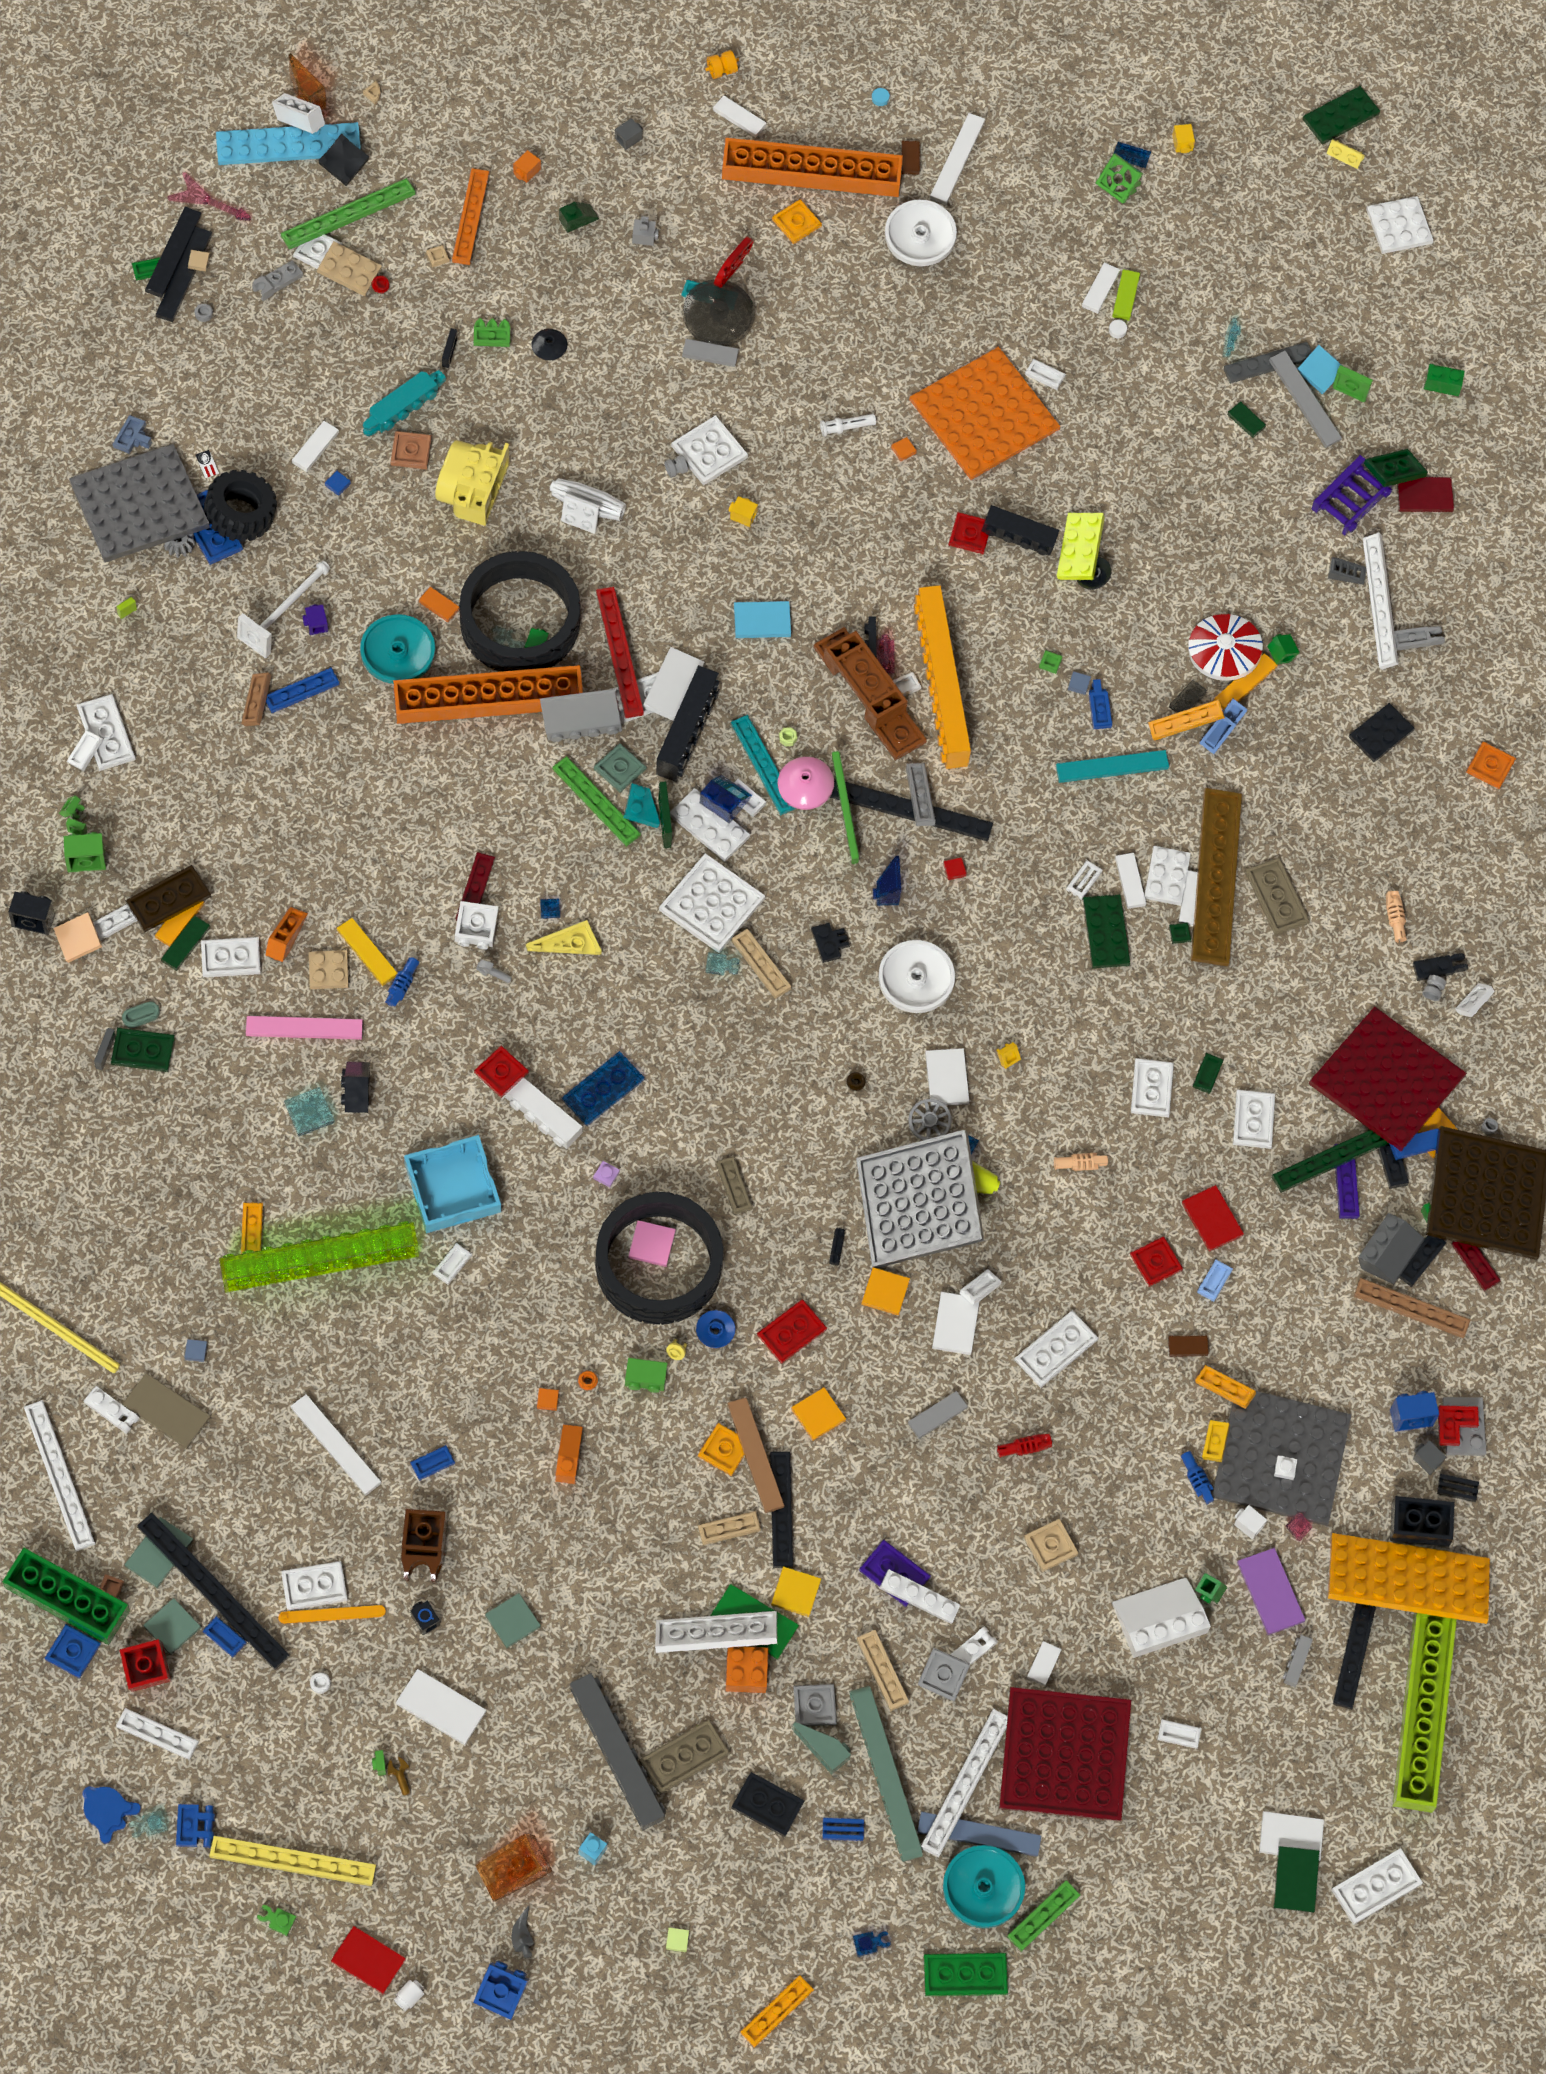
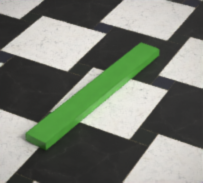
M406 178L281 233V238L289 250L403 201L415 195L416 191Z

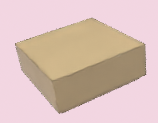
M443 245L426 250L432 268L449 263V258Z
M191 250L188 269L206 271L209 253Z

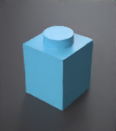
M590 1832L579 1847L578 1854L593 1865H596L607 1850V1843Z

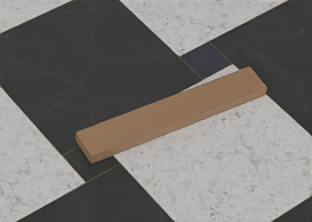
M1360 1278L1354 1294L1356 1298L1461 1338L1465 1337L1471 1319Z
M747 1398L727 1403L764 1513L784 1508Z

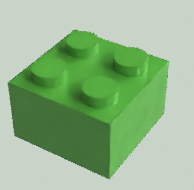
M90 832L85 835L69 834L68 836H63L64 857L68 872L106 870L102 833Z

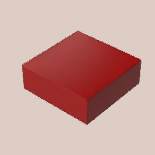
M962 857L943 861L948 880L966 877Z

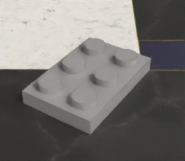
M1443 1397V1406H1477L1479 1416L1478 1428L1459 1427L1460 1445L1445 1446L1446 1455L1485 1456L1483 1397Z

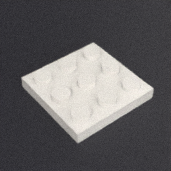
M1418 196L1367 206L1366 211L1382 254L1433 244V238Z
M716 415L671 443V447L679 456H684L687 466L703 486L748 458V454Z

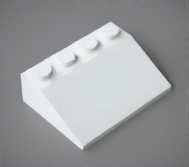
M1187 1578L1112 1602L1133 1658L1206 1634L1211 1627L1205 1611Z

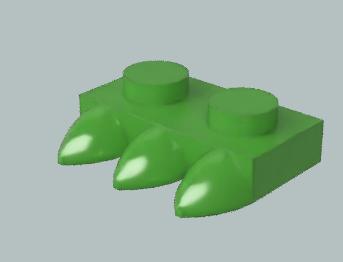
M479 318L474 324L473 346L510 347L509 322L503 319L498 327L496 321L492 318L485 327L484 321Z

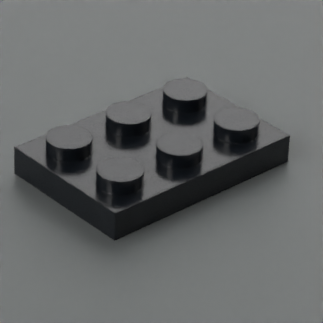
M1388 703L1349 734V738L1373 762H1376L1410 735L1415 728Z
M750 1772L731 1809L786 1837L805 1800Z

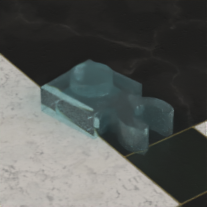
M708 953L705 973L724 975L726 970L731 974H738V969L733 968L732 965H739L740 960L737 958L726 960L727 955Z
M162 1810L143 1815V1822L132 1821L129 1823L130 1828L135 1826L139 1828L136 1833L132 1834L133 1838L140 1837L145 1831L148 1837L167 1831Z

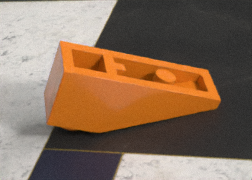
M290 907L270 935L265 956L283 962L291 951L308 913Z
M563 1424L555 1482L575 1484L583 1427Z

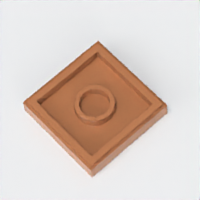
M395 431L390 464L392 466L427 469L432 435Z

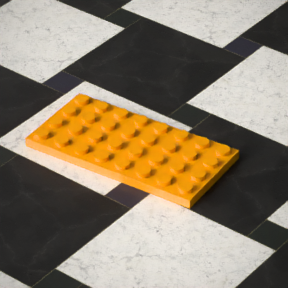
M1332 1533L1328 1599L1487 1624L1489 1619L1490 1558Z

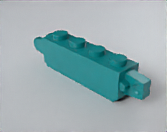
M440 370L430 375L426 372H420L370 407V417L363 422V434L372 436V434L374 435L378 431L381 433L385 430L389 431L399 420H405L413 410H419L427 400H433L437 396L438 388L446 381L445 375Z

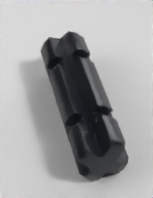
M842 1228L835 1229L829 1264L835 1266L839 1265L845 1236V1230Z

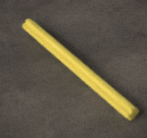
M0 1282L1 1297L110 1372L116 1373L120 1368L118 1362Z

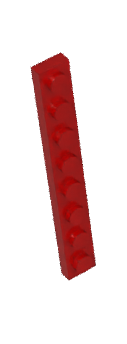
M615 588L597 589L596 596L625 719L644 716Z

